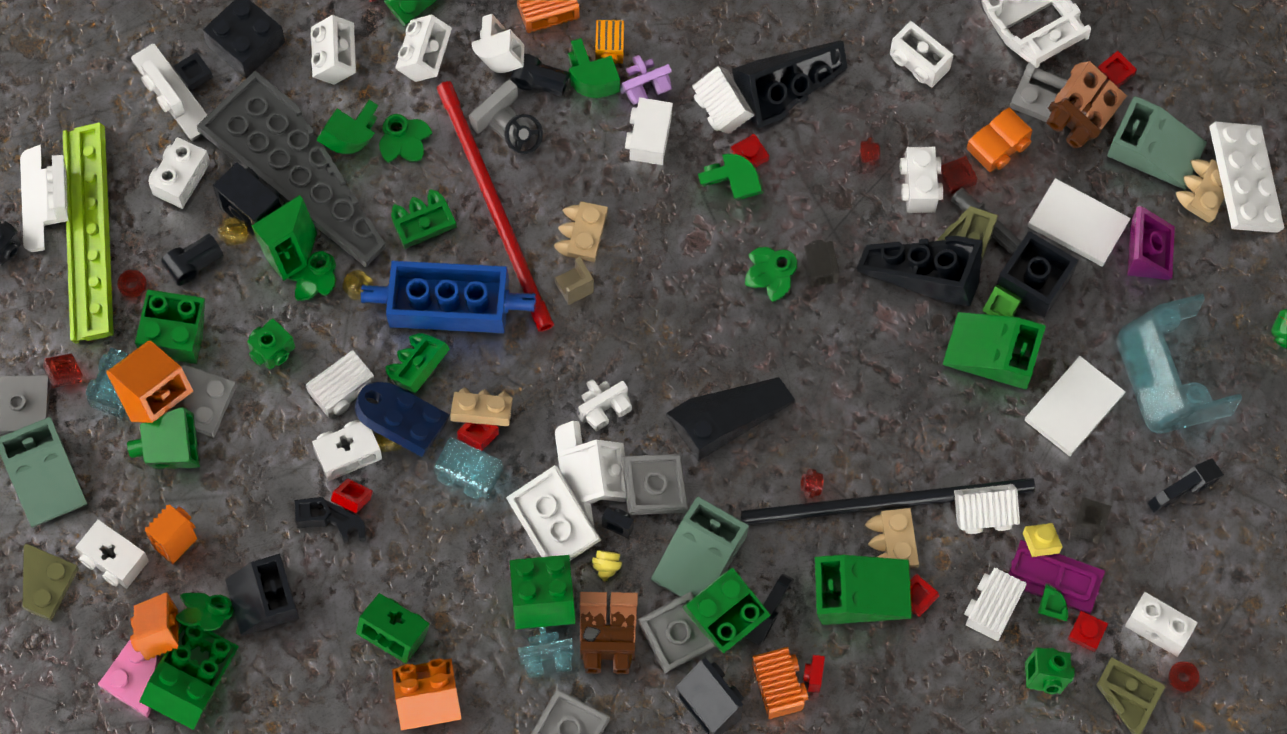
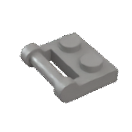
M1028 62L1010 103V108L1047 122L1051 114L1048 107L1051 102L1055 101L1057 94L1033 85L1030 81L1033 78L1062 89L1068 80L1035 68L1034 65Z

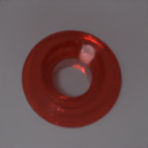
M869 137L867 141H861L862 163H869L870 166L875 165L876 160L880 159L879 142L874 143L873 137Z
M126 270L119 276L117 286L123 296L135 298L145 291L147 282L145 276L140 271ZM130 282H137V286L134 288L127 287Z
M809 469L807 474L802 475L800 489L804 492L806 498L821 495L824 483L823 474L818 473L815 469Z
M1178 662L1169 671L1170 684L1178 691H1191L1199 682V672L1189 662ZM1185 673L1189 680L1183 682L1179 679L1178 675Z

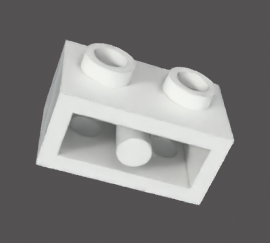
M432 14L410 20L406 28L403 45L398 53L395 69L415 82L437 77L452 28Z
M331 15L312 26L310 35L312 77L335 85L355 74L354 23Z
M912 21L892 39L890 55L898 65L905 66L919 82L926 83L931 88L950 70L954 55Z
M177 137L174 143L168 145L165 149L160 166L154 168L149 176L148 181L152 194L183 209L211 163L207 150Z
M907 147L905 157L900 158V175L905 176V184L901 186L902 201H906L907 213H935L938 200H943V184L938 183L937 174H941V157H936L935 147Z

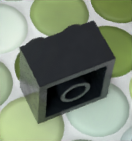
M234 0L203 29L206 45L246 79L285 43L282 26L251 0Z
M238 162L213 184L220 209L256 241L258 240L252 225L282 207L279 202V193L271 185L267 184L265 186L259 181V176L253 169L248 166L244 168Z
M1028 231L1000 273L996 286L1000 285L1023 299L1022 305L1045 318L1074 274L1079 260Z

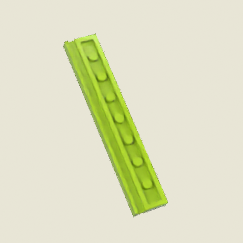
M100 122L77 127L69 132L67 130L63 131V156L66 166L68 201L66 237L70 340L75 344L80 343L82 340L91 341L114 336L105 126Z

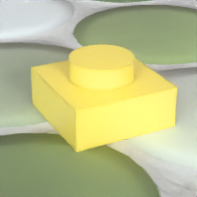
M1053 523L1025 526L1022 534L1032 557L1060 554L1063 546Z

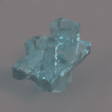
M539 627L540 635L528 637L530 646L518 648L520 665L524 664L529 678L544 674L542 665L544 660L554 659L556 672L570 671L572 668V655H574L572 638L559 640L558 632L546 634L545 627Z

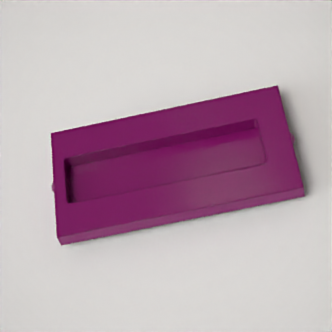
M1020 540L1009 571L1010 576H1014L1026 583L1025 592L1042 597L1045 584H1050L1062 593L1067 607L1083 611L1087 614H1091L1105 574V570L1061 554L1032 557L1027 543L1023 540Z

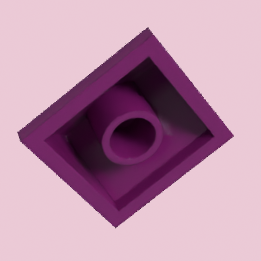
M1143 206L1136 208L1130 222L1127 276L1172 279L1175 226Z

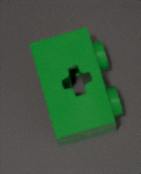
M378 593L360 615L356 634L407 664L425 641L430 623L419 614L412 613L400 606L394 599L387 598Z

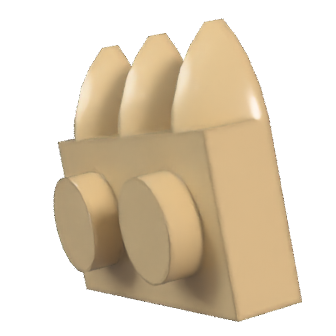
M1195 159L1191 161V164L1199 176L1187 175L1183 177L1185 184L1192 192L1178 191L1176 196L1183 207L1210 223L1215 219L1225 198L1218 164L1213 159L1210 161Z
M580 201L579 205H571L563 209L564 214L575 222L565 223L558 227L560 232L570 238V240H561L555 243L554 247L564 256L576 259L581 257L582 260L595 262L608 207Z
M464 387L459 392H454L451 421L509 427L512 397L506 391L501 392L498 396L490 395L486 389L478 394H473Z
M911 508L881 511L879 515L870 518L866 522L865 526L876 532H883V534L872 538L868 543L871 548L886 552L877 557L909 560L910 569L918 568L919 560Z

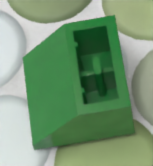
M299 195L252 225L266 260L283 281L308 266V259L311 256L317 236V231L305 202Z
M147 289L135 340L136 347L139 348L145 342L152 341L174 361L197 364L203 340L205 298Z
M734 568L727 570L682 606L699 630L723 654L771 616Z

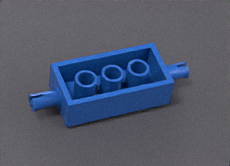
M391 261L388 286L363 284L361 290H363L361 292V303L387 304L386 317L390 328L505 333L506 314L509 313V310L535 312L536 293H510L507 266Z

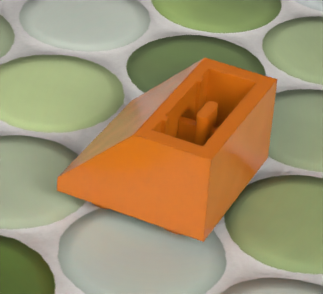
M152 341L145 342L106 371L131 422L153 423L193 392L182 367Z
M437 658L428 663L416 665L404 664L399 668L392 669L395 700L401 730L462 720L452 658L445 660Z

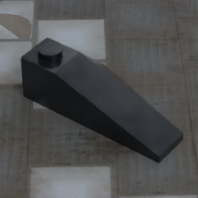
M840 40L755 60L733 68L732 73L735 83L755 114L754 117H751L755 127L760 128L785 118L789 114L788 111L798 103H804L809 99V94L820 86L824 87L847 69L848 66L844 42Z
M946 236L945 240L930 242L927 238L919 239V243L902 244L899 241L870 244L865 246L856 269L860 273L943 302L970 306L979 285L983 242L982 240L961 236Z
M780 377L690 398L667 412L666 416L697 461H700L793 404L795 399Z

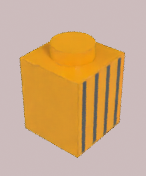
M596 20V60L612 56L614 64L623 63L624 21Z

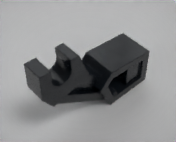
M1213 458L1193 466L1181 476V480L1162 490L1147 504L1155 513L1163 506H1170L1189 491L1194 495L1213 486L1224 474Z
M323 497L294 500L297 528L326 527L328 523L337 526L344 543L349 542L348 534L351 531L359 532V540L366 541L365 523L358 515L351 514L325 500ZM323 508L325 514L324 516L312 517L311 509Z
M786 574L780 576L766 601L762 604L771 616L748 633L745 638L759 646L764 643L777 619L779 612L776 609L785 598L789 586L794 581L793 578Z

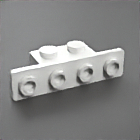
M151 44L131 57L132 62L143 75L141 77L143 83L150 92L154 90L158 97L156 99L164 112L169 111L191 141L202 136L197 131V125L207 114L157 46Z

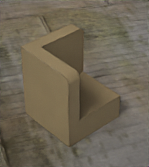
M581 257L575 259V268L555 277V283L568 305L594 293V279Z

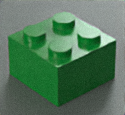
M569 555L509 560L515 629L576 624Z

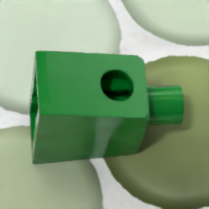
M184 407L163 414L153 423H141V439L127 442L129 456L131 458L143 456L145 464L154 469L200 467L194 413Z

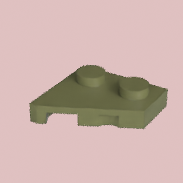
M970 206L936 241L945 240L946 236H961L982 240V264L998 215Z
M25 544L23 553L22 605L24 610L52 621L79 570L78 566L29 544Z
M1112 657L1096 685L1132 734L1142 733L1166 687Z

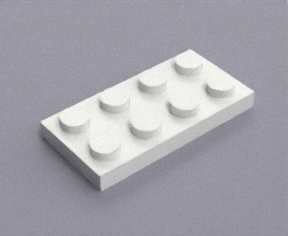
M1214 122L1209 128L1231 228L1236 230L1280 232L1284 229V223L1262 126Z

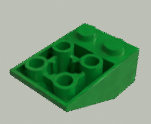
M958 312L942 365L1027 390L1046 325L1019 317Z
M856 555L815 557L817 616L822 625L912 619L909 560Z
M182 624L178 630V648H173L172 651L167 650L166 654H164L150 677L139 702L194 730L239 646L211 631H203L199 625L191 627Z

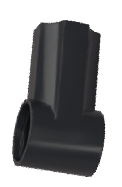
M524 53V67L513 70L510 80L521 90L530 91L535 88L562 97L567 87L569 72L542 64L537 57Z
M209 233L184 249L178 247L170 250L163 256L161 263L176 285L182 286L192 281L200 269L224 255L217 241Z

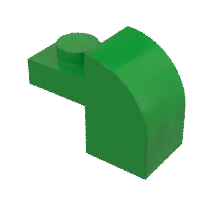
M582 38L571 41V52L567 53L571 66L569 68V82L571 86L581 95L590 98H601L619 93L620 78L612 56L590 62Z
M369 99L356 120L337 108L316 141L336 153L354 154L359 152L375 134L370 129L378 118L373 114L379 105Z
M723 154L725 166L721 167L720 163L711 164L704 167V172L698 173L700 184L704 187L729 180L734 199L737 201L764 193L761 178L756 167L746 158L737 154Z

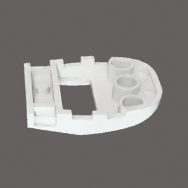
M981 0L985 13L1004 43L1027 62L1034 65L1035 68H1038L1041 62L1084 39L1086 41L1089 39L1091 27L1089 24L1083 25L1080 20L1081 11L1076 3L1073 4L1071 0ZM1050 5H1053L1062 16L1023 39L1014 36L1009 30L1010 27Z

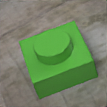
M997 285L982 311L988 315L1013 317L1023 299Z

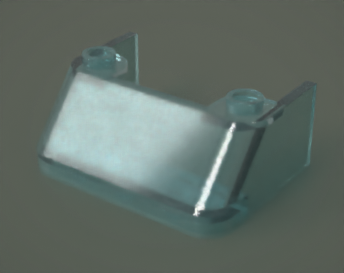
M1203 294L1160 304L1123 326L1117 336V345L1146 426L1155 433H1166L1231 416L1242 400L1241 394H1236L1212 401L1210 393L1204 385L1200 383L1182 385L1164 334L1176 330L1181 320L1197 316L1205 300Z

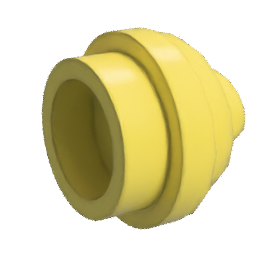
M597 550L596 557L592 558L593 567L598 571V576L604 582L609 577L614 576L616 571L620 570L622 566V561H619L620 553Z

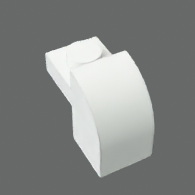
M493 14L483 16L482 29L480 30L481 39L472 42V49L475 54L496 73H506L524 67V44L511 29L506 30Z

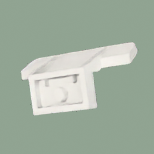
M40 144L25 150L20 157L23 246L30 252L45 250L44 226L68 221L67 176L64 156L52 155V166L42 169Z
M570 421L558 426L555 431L559 468L594 526L592 503L599 500L627 501L621 460L625 456L624 444L604 440H593L583 444L580 422Z

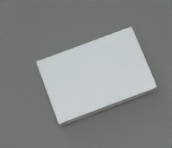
M1055 178L1027 227L1103 267L1131 218Z
M1079 356L1025 417L1024 421L1071 457L1119 402L1126 391Z
M556 465L506 497L541 557L569 555L571 561L602 540Z

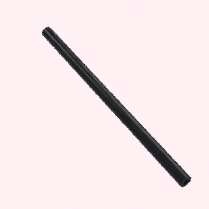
M1034 478L743 510L741 511V521L751 525L955 502L954 490L1013 484L1017 488L1018 494L1034 493L1035 482Z

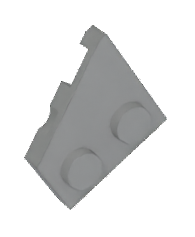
M183 364L182 369L193 389V392L184 398V408L194 413L196 432L215 437L236 389V383Z

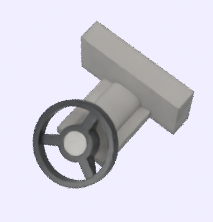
M509 79L469 115L470 128L479 134L489 126L506 141L512 151L528 154L540 146L543 138L542 126L535 117L527 114L518 115L510 107L518 99L517 85ZM522 117L531 119L536 124L537 129L531 130L532 126ZM538 134L535 145L529 150L521 151L522 144L529 141L531 135Z

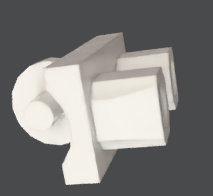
M593 379L587 382L589 391L581 395L585 403L578 407L580 412L578 417L583 424L588 422L595 431H599L609 423V419L604 413L607 409L612 407L618 417L631 412L632 405L627 396L628 387L624 381L611 388L607 381L600 385H597Z

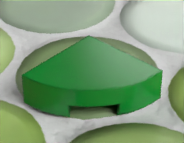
M1046 583L1038 613L1067 621L1068 607L1064 596L1057 588Z

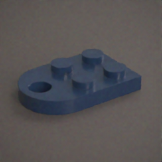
M374 382L364 386L360 390L355 402L356 415L366 427L421 457L429 449L450 414L410 392L387 382ZM366 398H372L376 400L378 403H370L366 400Z

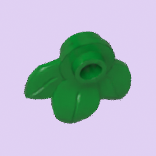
M392 114L387 117L382 126L384 136L379 142V150L383 159L391 163L400 155L403 159L411 162L421 161L424 154L421 140L432 135V130L428 124L420 119L408 120L400 114ZM395 126L402 128L398 132L392 131V128Z
M759 247L748 255L755 265L748 270L745 277V285L751 288L766 287L770 300L775 302L781 299L791 288V276L797 269L798 261L796 256L789 250L774 251L769 247ZM781 259H787L788 262L785 267H778V262Z
M324 251L313 253L308 259V266L288 278L297 281L295 289V299L297 301L309 300L317 292L327 296L334 289L336 277L333 272L336 268V261L331 254Z
M205 593L180 594V599L187 608L178 613L175 619L185 626L194 627L199 625L203 631H213L222 627L223 622L232 617L234 609L231 600L224 595L208 596Z

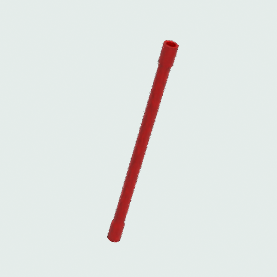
M451 81L442 82L436 87L445 110L449 114L524 293H536L535 312L530 311L539 332L549 330L554 326L553 320L545 302L540 296L471 133Z

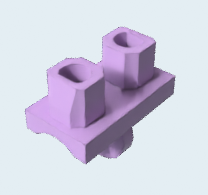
M637 55L633 57L634 66L626 68L628 76L636 73L638 76L620 85L621 94L626 93L631 103L636 105L639 102V97L648 99L643 85L652 83L657 96L670 91L672 86L669 74L672 71L669 64L647 72L646 69L655 66L652 58L643 62L642 58Z

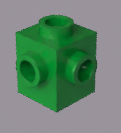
M273 318L263 327L259 326L254 329L249 336V340H247L250 358L258 366L264 364L269 370L273 369L276 365H282L288 359L290 352L295 348L293 337Z
M1036 647L1025 661L1026 687L1044 691L1047 694H1061L1074 679L1075 669L1071 665L1070 653L1061 652L1054 648L1044 649Z

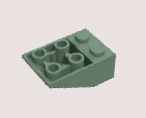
M1134 96L1112 141L1107 156L1186 190L1187 185L1183 177L1193 175L1194 169L1191 161L1200 159L1207 142L1160 106Z
M51 417L0 437V455L32 528L88 505Z
M697 496L682 519L651 577V581L679 597L689 592H692L695 597L726 572L747 538L749 525Z

